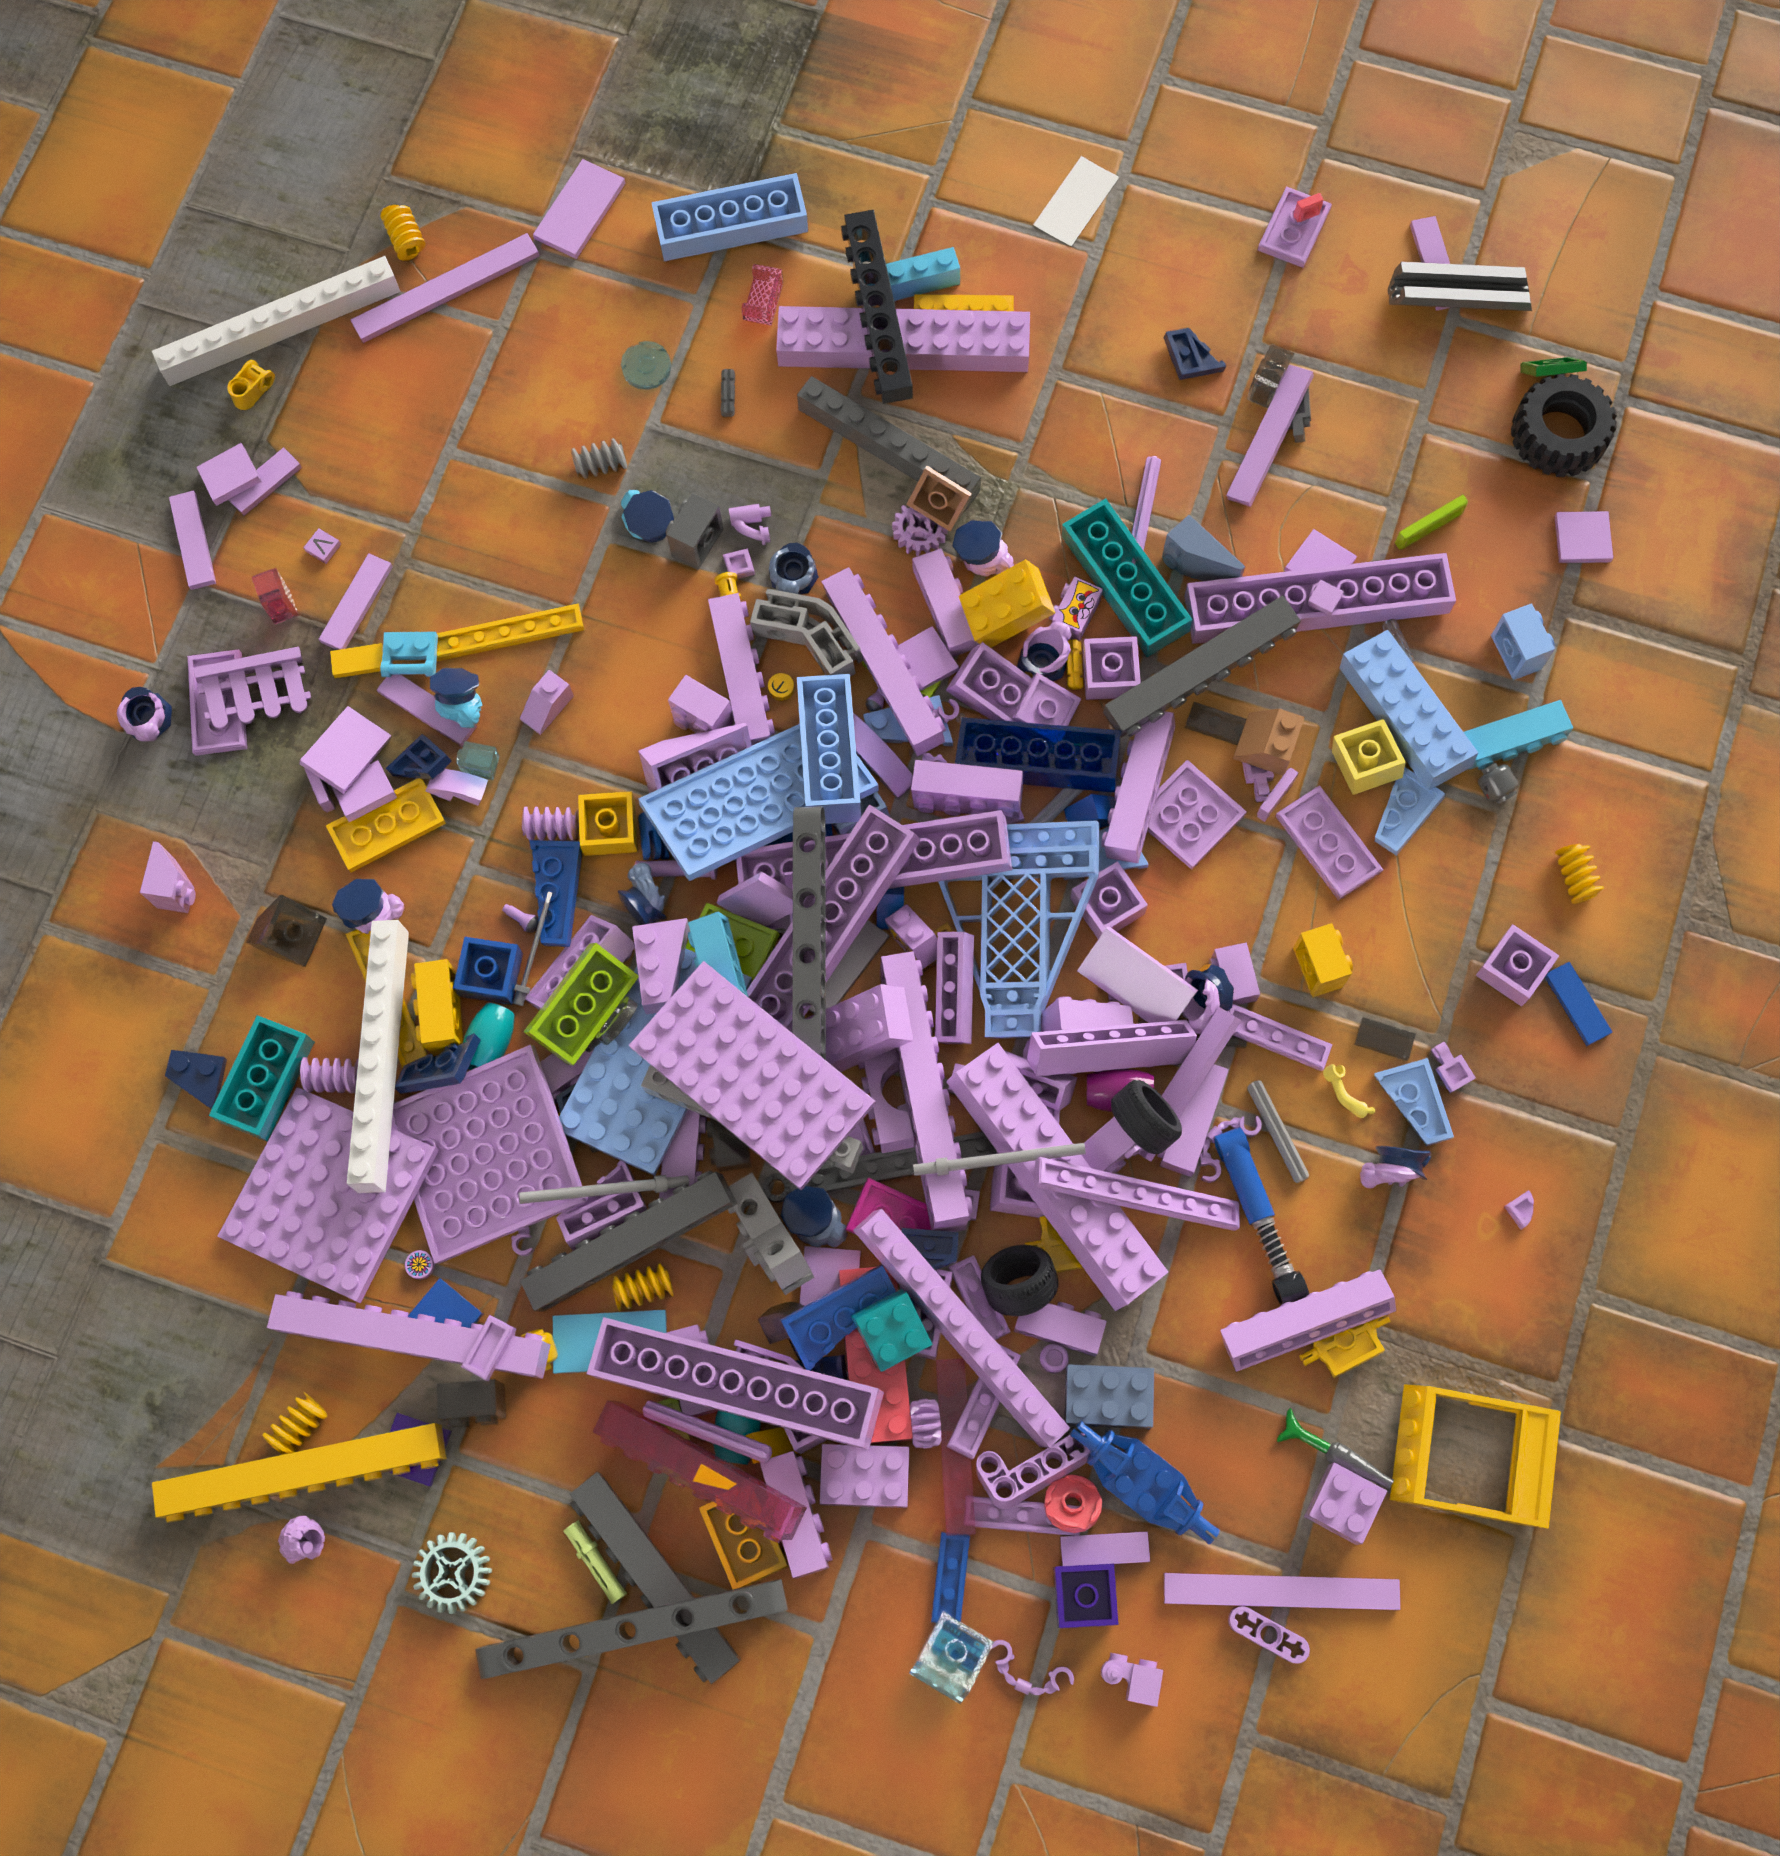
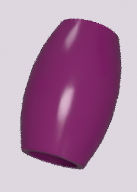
M1129 1068L1103 1070L1087 1074V1106L1112 1112L1111 1099L1115 1094L1133 1080H1141L1154 1088V1075Z

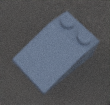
M1190 515L1183 519L1166 536L1162 558L1169 568L1175 569L1180 574L1200 581L1243 576L1245 566Z

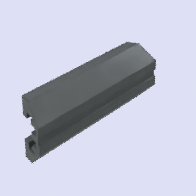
M1400 262L1394 270L1387 289L1389 305L1532 311L1524 267Z

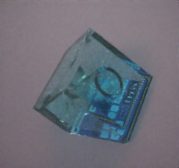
M942 1612L921 1648L909 1674L961 1704L971 1691L994 1642L947 1613Z

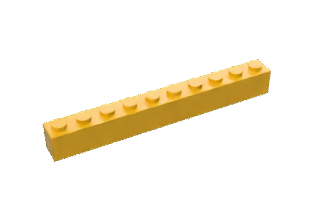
M432 1423L152 1482L155 1517L166 1518L167 1523L184 1520V1514L195 1513V1517L213 1514V1508L222 1506L223 1511L241 1508V1502L251 1501V1505L269 1502L270 1496L279 1495L280 1499L295 1497L298 1490L308 1489V1493L326 1490L325 1485L336 1483V1487L354 1484L353 1479L364 1477L365 1481L382 1478V1473L392 1471L393 1475L409 1473L412 1466L421 1465V1469L439 1466L438 1461L447 1459L442 1425Z

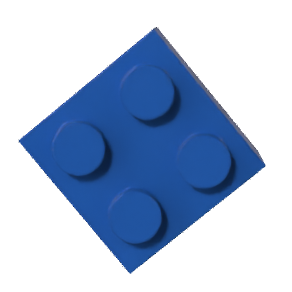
M464 937L453 986L454 991L459 997L512 1005L523 952L517 944Z

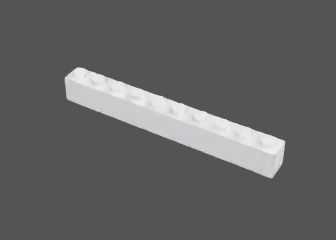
M383 256L155 349L152 353L168 385L172 386L401 291L386 257Z
M399 920L372 921L347 1174V1185L357 1193L386 1192L409 932Z

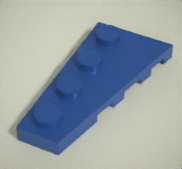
M529 840L530 849L533 854L532 867L536 880L535 894L538 898V921H540L547 894L552 892L540 935L541 944L544 946L570 947L582 860L580 841Z
M883 1265L873 1268L780 1319L806 1370L810 1371L824 1355L832 1351L839 1341L856 1328L851 1315L896 1291Z

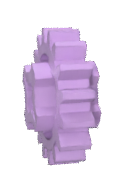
M903 505L901 507L902 514H895V522H892L893 538L898 540L899 548L906 546V553L909 554L913 549L916 550V556H919L922 550L925 553H929L930 548L939 549L938 542L945 543V534H948V530L913 508H907ZM905 522H907L908 527H906V531L904 532L903 526ZM936 524V525H937V531H936V533L934 534V533H933V529H934V525Z

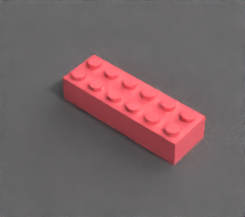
M875 1267L839 1270V1286L841 1287ZM884 1267L895 1290L898 1291L897 1281ZM855 1328L849 1335L844 1337L848 1381L875 1387L884 1392L870 1445L911 1441L913 1437L905 1360L881 1372L876 1368L857 1328Z

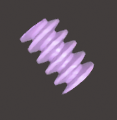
M524 807L522 813L523 835L525 836L526 834L528 840H534L536 834L539 840H544L546 835H548L551 841L556 839L557 834L561 841L566 840L569 835L571 841H575L579 834L578 809L575 815H572L570 807H567L565 814L562 815L560 808L556 807L554 815H552L549 807H545L543 814H540L538 807L534 808L533 814L529 813L528 807Z
M303 1057L300 1065V1080L303 1089L306 1092H312L315 1089L316 1092L326 1090L333 1093L337 1090L338 1093H344L347 1090L349 1093H355L359 1059L356 1060L355 1066L352 1067L350 1059H346L344 1066H341L340 1059L335 1058L333 1066H330L329 1058H324L322 1066H320L318 1058H313L312 1064L309 1065L307 1057Z

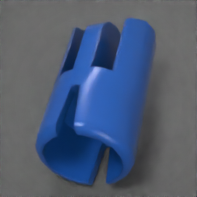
M642 812L638 815L643 860H649V858L658 860L660 857L662 860L669 859V849L646 814Z

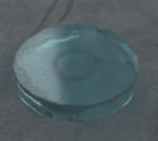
M650 341L639 342V345L629 347L623 354L621 368L626 381L638 389L645 390L657 388L663 384L669 377L672 367L670 357L665 348Z

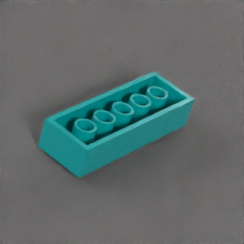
M1106 498L1062 524V539L1094 584L1103 589V597L1130 635L1137 637V644L1146 657L1151 656L1190 632L1193 619Z

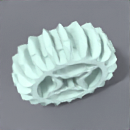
M449 1532L447 1542L441 1534L437 1536L438 1545L431 1540L427 1542L430 1552L420 1549L418 1553L424 1557L423 1562L414 1561L413 1565L421 1567L420 1572H413L412 1577L420 1578L421 1582L416 1583L413 1587L415 1590L424 1588V1591L419 1595L420 1600H425L430 1596L427 1602L428 1608H433L438 1602L437 1612L443 1613L448 1605L449 1614H455L458 1604L459 1609L464 1612L467 1610L466 1600L472 1606H475L477 1599L474 1597V1594L482 1597L486 1594L479 1587L481 1584L490 1585L491 1581L483 1579V1574L492 1573V1568H483V1564L490 1561L489 1556L479 1557L484 1552L485 1547L479 1546L473 1549L477 1539L471 1538L466 1543L467 1535L461 1533L456 1542L455 1533ZM450 1548H459L467 1553V1555L453 1562L444 1555L443 1551ZM436 1559V1563L439 1567V1573L432 1583L430 1578V1571L432 1564ZM473 1563L474 1576L471 1585L468 1587L465 1572L471 1566L470 1564ZM447 1565H450L451 1568L459 1566L454 1573L457 1581H454V1578L445 1580L450 1573ZM451 1584L461 1592V1595L455 1598H446L437 1591Z

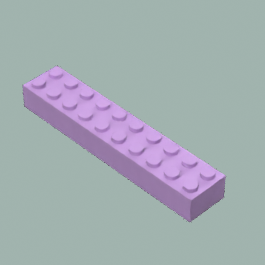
M779 306L776 349L778 366L870 368L869 357L873 356L871 350H866L864 335L868 333L866 328L861 327L859 313L863 312L862 308ZM896 309L909 369L1028 372L1030 312ZM878 327V328H876V329H878V330H883V329H885V328H883V327ZM883 349V350H881V351H882V352H889L890 350H888V349Z
M1447 553L1194 582L1187 584L1184 596L1187 612L1193 619L1190 630L1192 644L1208 642L1282 595L1301 620L1296 629L1297 631L1449 614L1456 602ZM1320 580L1344 591L1331 616L1307 605Z
M870 804L826 870V982L920 841L914 832ZM809 895L804 903L805 908H809L815 903L814 895ZM793 921L747 989L748 997L791 1033L793 1015ZM809 950L805 953L803 958L805 963H811L814 960V950ZM811 1006L805 1008L803 1013L804 1016Z
M1002 810L903 825L914 832L920 841L888 889L1012 871L1007 823ZM850 833L825 837L826 870ZM815 841L806 842L803 848L804 852H811L815 847ZM793 842L762 846L737 858L738 884L763 872L785 885L784 873L793 871Z
M914 951L882 956L880 979L883 985L904 987L913 1041L895 1048L907 1112L909 1113L917 1161L918 1164L936 1162L937 1158L947 1157V1160L960 1159L959 1143H954L953 1132H956L953 1115L948 1116V1106H950L949 1093L947 1089H942V1079L945 1078L942 1063H937V1053H939L938 1041L936 1037H931V1027H934L932 1013L927 1011V989L925 985L921 986V976H923L920 960H915ZM965 1170L949 1171V1175L938 1176L937 1173L920 1175L931 1230L950 1232L966 1230L967 1223L971 1220L973 1208L970 1196L965 1197L964 1194L965 1186H967Z
M999 1043L958 1070L946 1081L998 1153L1073 1144ZM1082 1155L1052 1158V1160L1091 1168ZM1035 1161L1007 1164L1115 1311L1128 1305L1168 1273L1167 1269L1119 1205L1035 1187Z
M604 1317L587 1371L588 1375L598 1379L869 1450L884 1394L883 1391L875 1387Z

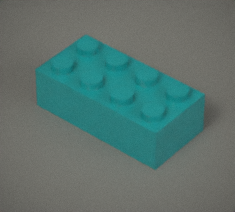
M257 1015L209 1116L221 1124L268 1142L300 1075L301 1060L303 1057L308 1058L315 1042L307 1034Z

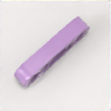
M1235 1607L1229 1613L1228 1623L1230 1628L1241 1636L1291 1663H1302L1308 1658L1310 1648L1307 1641L1301 1636L1248 1607ZM1243 1612H1246V1619L1256 1624L1257 1618L1261 1620V1623L1255 1629L1254 1637L1249 1634L1253 1630L1246 1625H1243L1241 1628L1237 1627L1238 1621L1234 1619L1236 1614L1242 1615ZM1265 1626H1272L1276 1630L1277 1638L1271 1644H1267L1261 1639L1260 1633ZM1283 1633L1288 1635L1284 1641L1290 1644H1295L1297 1641L1300 1643L1299 1648L1303 1651L1301 1655H1295L1292 1658L1290 1656L1291 1650L1285 1646H1281V1651L1276 1649L1282 1642Z

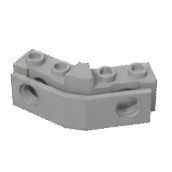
M767 589L766 591L768 601L756 599L750 620L755 636L806 645L825 675L850 674L851 677L856 674L853 661L856 660L858 663L863 661L861 649L832 606L819 598ZM808 614L820 616L826 621L819 623L809 617ZM827 622L831 623L835 629L832 630ZM839 640L843 647L846 646L848 651H843L837 641Z
M753 1173L730 1185L729 1188L737 1205L729 1208L728 1211L730 1214L735 1212L740 1219V1222L736 1223L743 1237L750 1236L751 1238L742 1246L753 1265L760 1264L770 1282L772 1283L776 1280L785 1295L813 1279L814 1275L801 1251L782 1224ZM755 1205L758 1209L753 1215H746L744 1210L747 1206Z

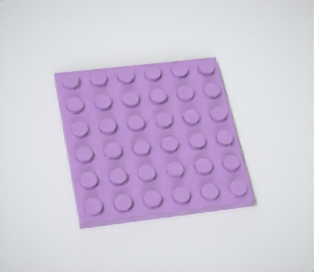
M528 1045L466 1072V1076L461 1084L427 1089L393 1104L391 1128L439 1150L414 1198L434 1264L445 1262L588 1202L587 1198L583 1197L519 1204V1192L582 1186L534 1045Z
M297 1087L217 1237L361 1303L439 1150L391 1128L386 1192L357 1193L347 1185L353 1111Z

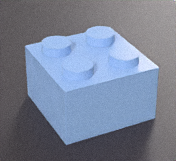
M1532 603L1503 614L1491 634L1513 680L1542 670L1555 650L1554 639L1549 633L1547 634L1543 626L1542 616L1538 611H1535Z

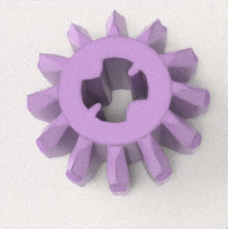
M935 1399L912 1401L910 1404L912 1444L915 1448L923 1449L939 1446L942 1441L938 1403Z

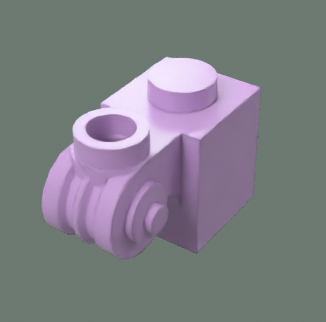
M1110 1653V1658L1101 1668L1103 1680L1109 1684H1117L1123 1677L1128 1683L1125 1700L1157 1707L1163 1670L1156 1668L1157 1662L1139 1659L1138 1665L1128 1663V1656Z

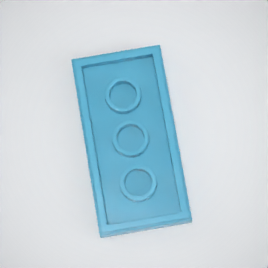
M666 1310L553 1316V1340L558 1353L557 1359L553 1362V1373H580L588 1371L603 1317L667 1333Z

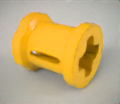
M725 572L714 578L715 584L719 587L720 597L738 593L736 573Z

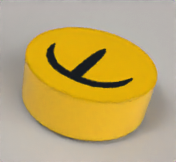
M785 673L773 675L768 682V690L771 697L778 701L789 699L794 693L793 679Z

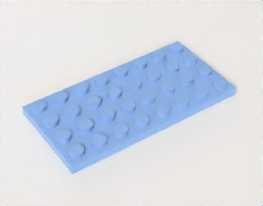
M800 724L638 798L640 807L689 881L793 832L794 808L805 807ZM857 756L860 799L879 791L876 780Z
M686 948L678 989L696 970L694 958L697 957L696 953ZM636 967L634 972L638 975V968ZM743 974L746 989H748L752 978ZM638 978L613 1011L559 1119L566 1136L655 1176L688 1109L650 1095L641 1087L650 1064L629 1047V1044L657 1013H645L642 1006Z

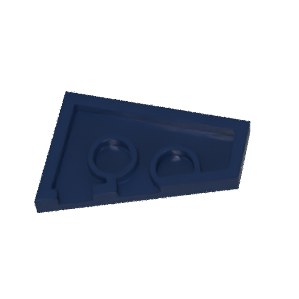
M473 1033L466 1037L467 1042L458 1046L455 1043L447 1045L445 1051L437 1056H433L430 1053L404 1065L395 1083V1089L400 1094L461 1084L481 1039Z

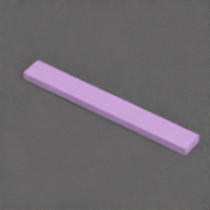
M528 233L351 319V322L360 339L365 343L539 257V252Z
M1043 1157L1035 1160V1187L1232 1231L1240 1228L1238 1201Z
M1164 1573V1604L1400 1610L1399 1579Z

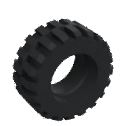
M1556 374L1553 379L1551 376H1547L1541 379L1539 383H1534L1528 392L1524 394L1512 420L1511 436L1515 437L1513 440L1515 449H1520L1519 456L1523 461L1527 459L1530 462L1529 466L1533 469L1539 468L1546 475L1556 473V477H1565L1567 473L1570 476L1579 475L1581 471L1586 472L1591 469L1604 455L1617 428L1615 420L1617 417L1616 409L1610 407L1613 402L1608 395L1604 396V390L1599 385L1597 387L1592 385V381L1587 378L1582 380L1578 378L1579 375L1570 374L1569 377H1565L1564 374ZM1551 412L1568 414L1580 423L1585 436L1577 439L1561 438L1553 434L1546 427L1542 416Z

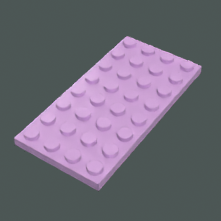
M704 961L629 1044V1047L800 1190L806 1186L876 1104L874 1099Z

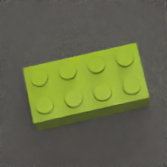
M590 943L524 1030V1033L567 1065H574L639 976L600 945Z

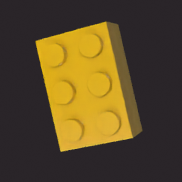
M1026 559L958 596L974 641L979 644L983 642L990 648L1055 614L1039 568Z
M448 959L415 963V973H411L413 989H417V999L413 1000L414 1012L416 1016L419 1015L420 1025L416 1026V1037L418 1042H421L423 1047L433 1056L444 1052L447 1045L455 1043L458 1046L462 1044L464 1039L461 1001L453 989L456 970Z
M751 1483L699 1507L732 1589L746 1587L789 1567L755 1484Z

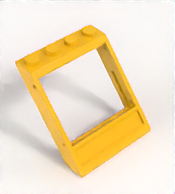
M1404 1384L1392 1477L1394 1481L1391 1485L1390 1500L1522 1526L1549 1529L1561 1411L1431 1386ZM1436 1397L1467 1402L1473 1406L1516 1414L1505 1512L1460 1503L1455 1505L1424 1499Z

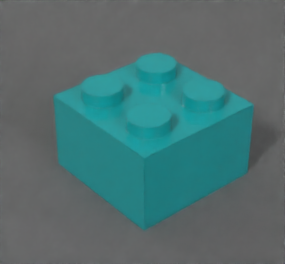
M902 1289L851 1315L876 1368L881 1372L933 1345L908 1293Z

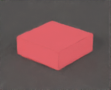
M1320 193L1297 201L1294 218L1297 223L1320 214L1323 203Z

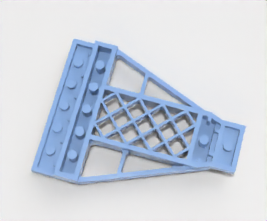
M1098 821L1007 824L1012 871L938 881L957 932H965L962 925L963 922H981V972L974 957L973 975L985 1008L986 1038H1031V1033L1041 1032V1012L1046 1008L1099 876ZM1089 877L1075 912H1050V885L1053 878ZM1034 878H1040V884ZM1008 879L1020 880L1015 885H1013ZM1028 879H1031L1038 888L1026 898L1019 889ZM982 880V914L959 916L947 885L948 882ZM1004 880L1011 889L1000 899L992 890ZM1017 893L1024 902L1013 912L1005 903ZM1039 895L1040 911L1032 904ZM992 896L998 901V903L993 908ZM1003 906L1011 916L1000 926L992 919V916ZM1028 906H1031L1038 914L1026 925L1018 916ZM1016 919L1024 929L1013 939L1005 929ZM1058 919H1072L1053 968L1050 971V923ZM1039 921L1040 938L1031 930ZM992 923L998 928L993 934ZM1029 932L1037 942L1026 952L1018 942ZM1003 933L1011 942L999 953L992 946V943ZM1016 946L1024 955L1012 966L1004 957ZM1040 947V962L1038 964L1031 956ZM993 950L997 954V956L991 962V953ZM1029 959L1037 969L1025 979L1017 970ZM1002 960L1010 970L999 980L991 970ZM1015 973L1023 982L1006 981ZM1039 975V982H1032ZM991 977L996 981L995 983H991Z

